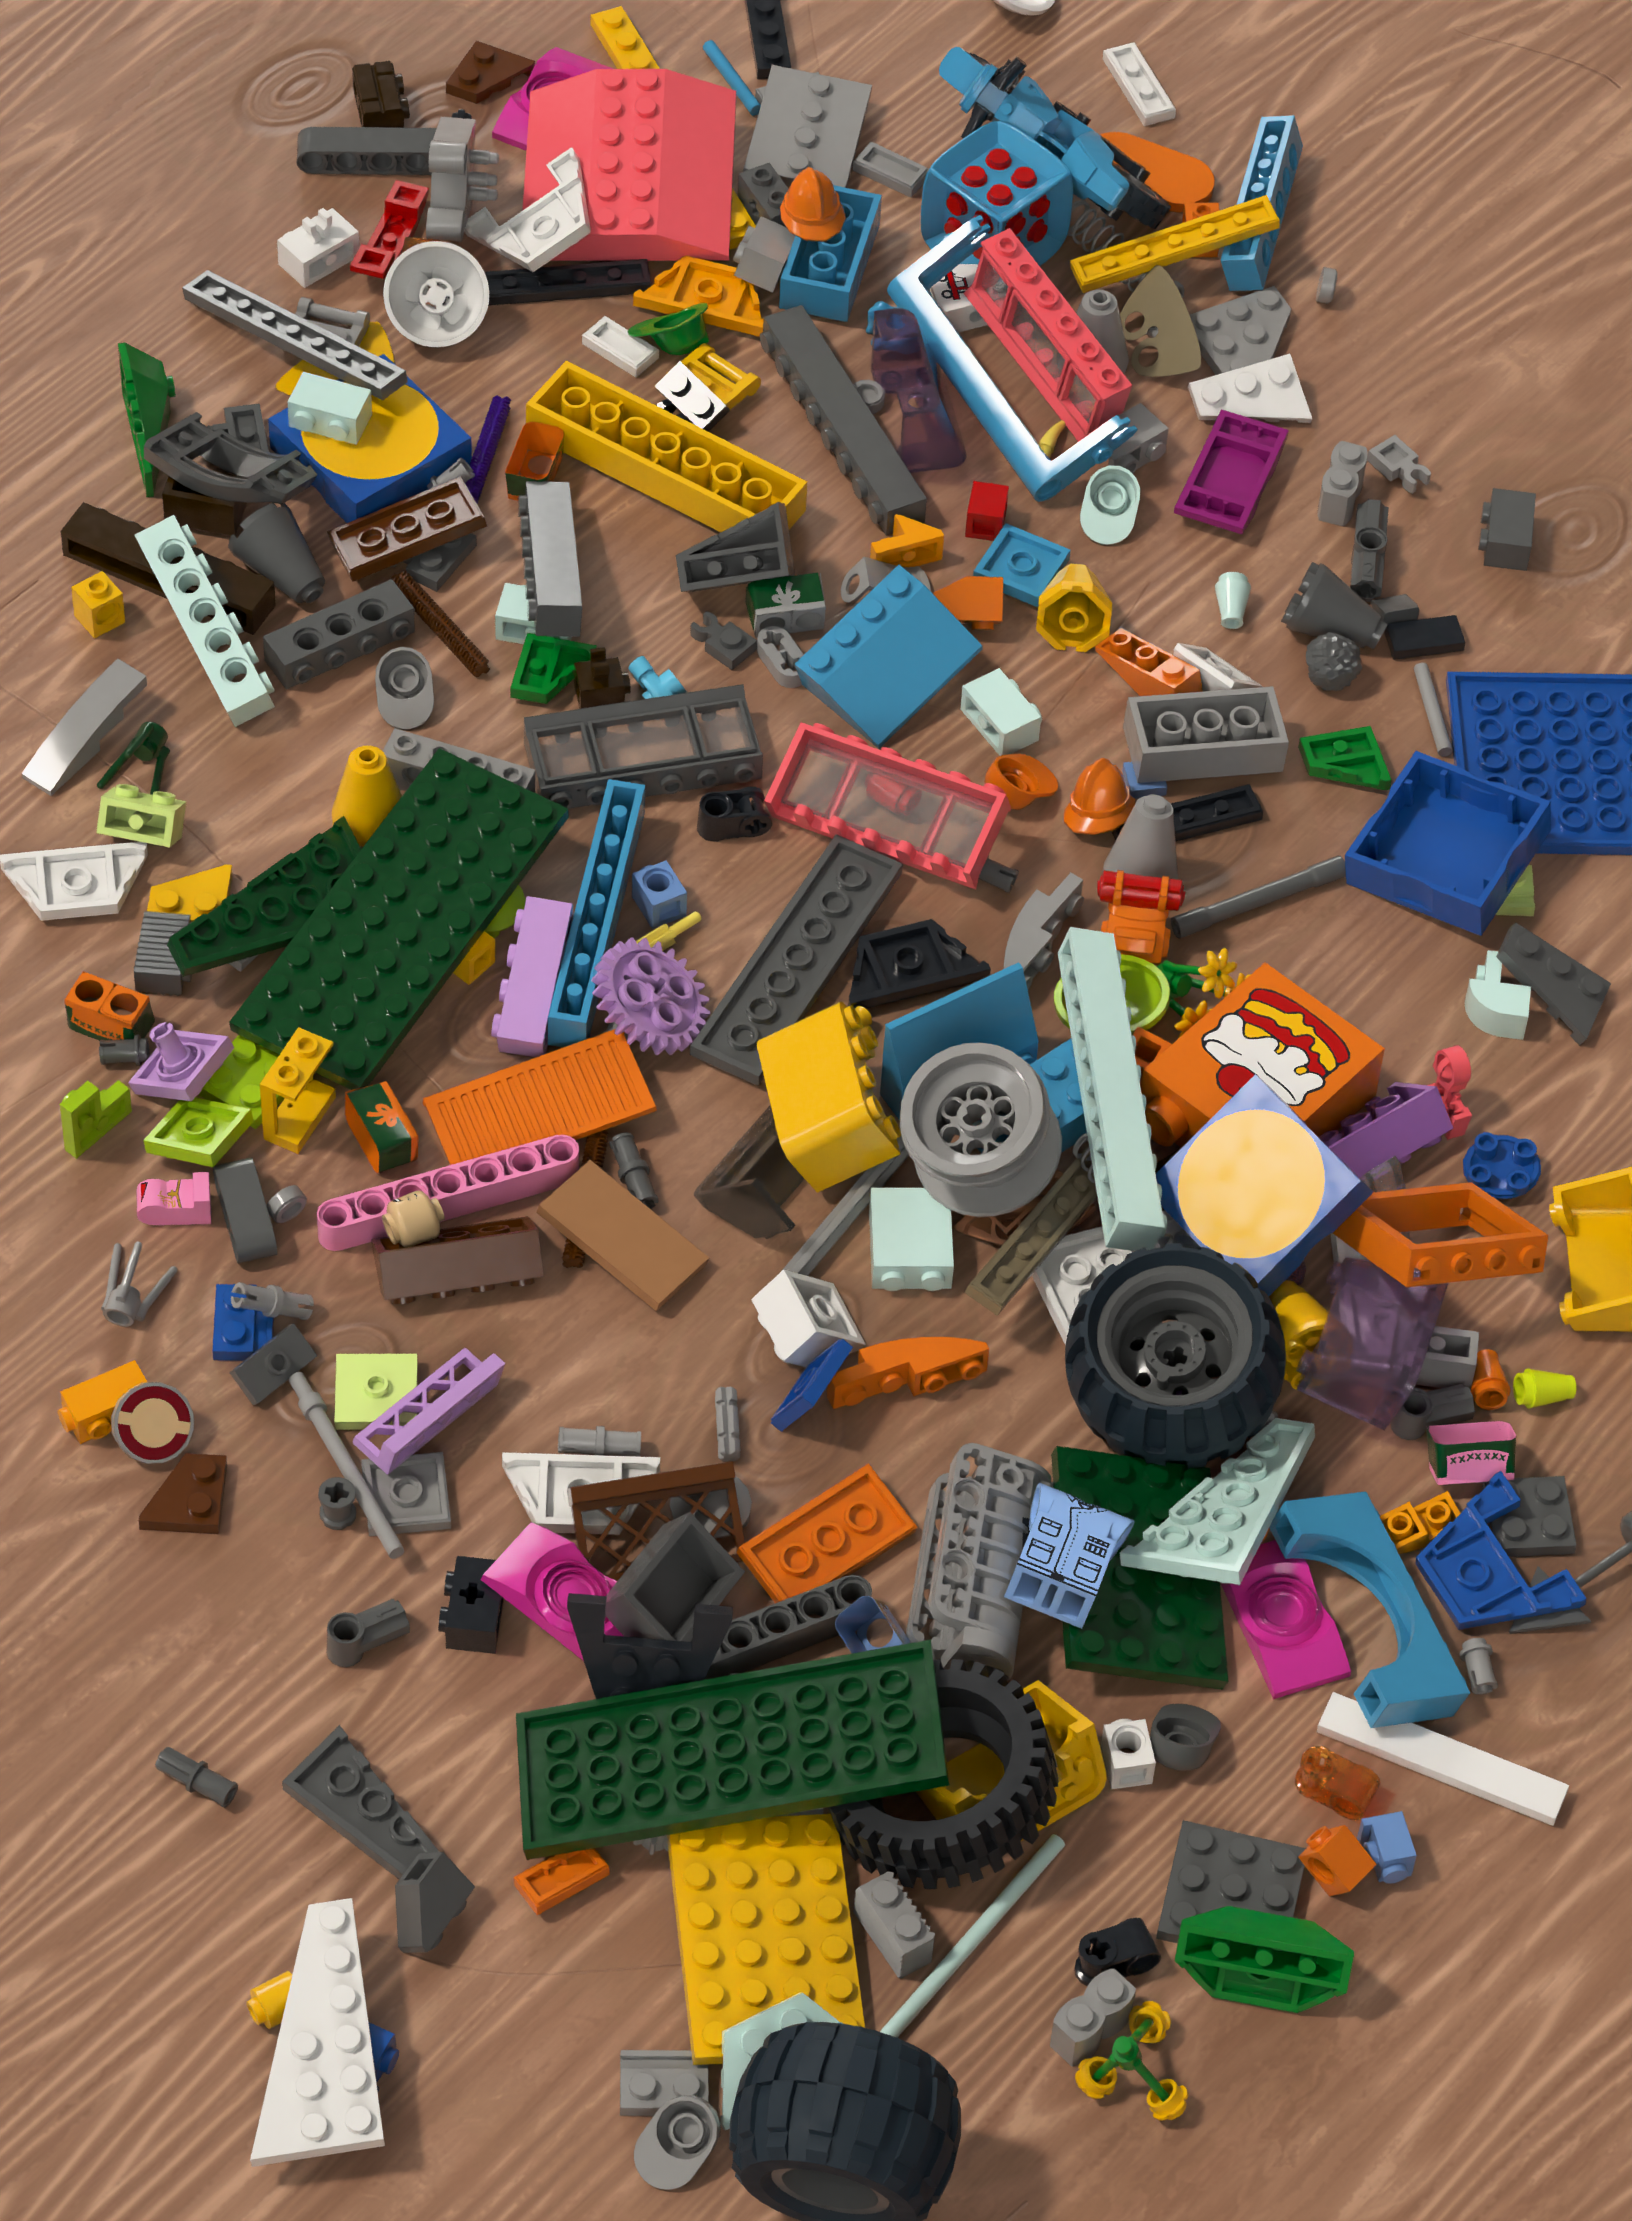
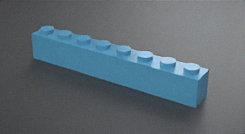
M608 779L548 1015V1045L566 1047L590 1037L597 1009L596 1006L599 1001L598 997L592 995V992L598 985L591 980L597 974L594 967L601 961L600 958L612 948L645 815V785Z

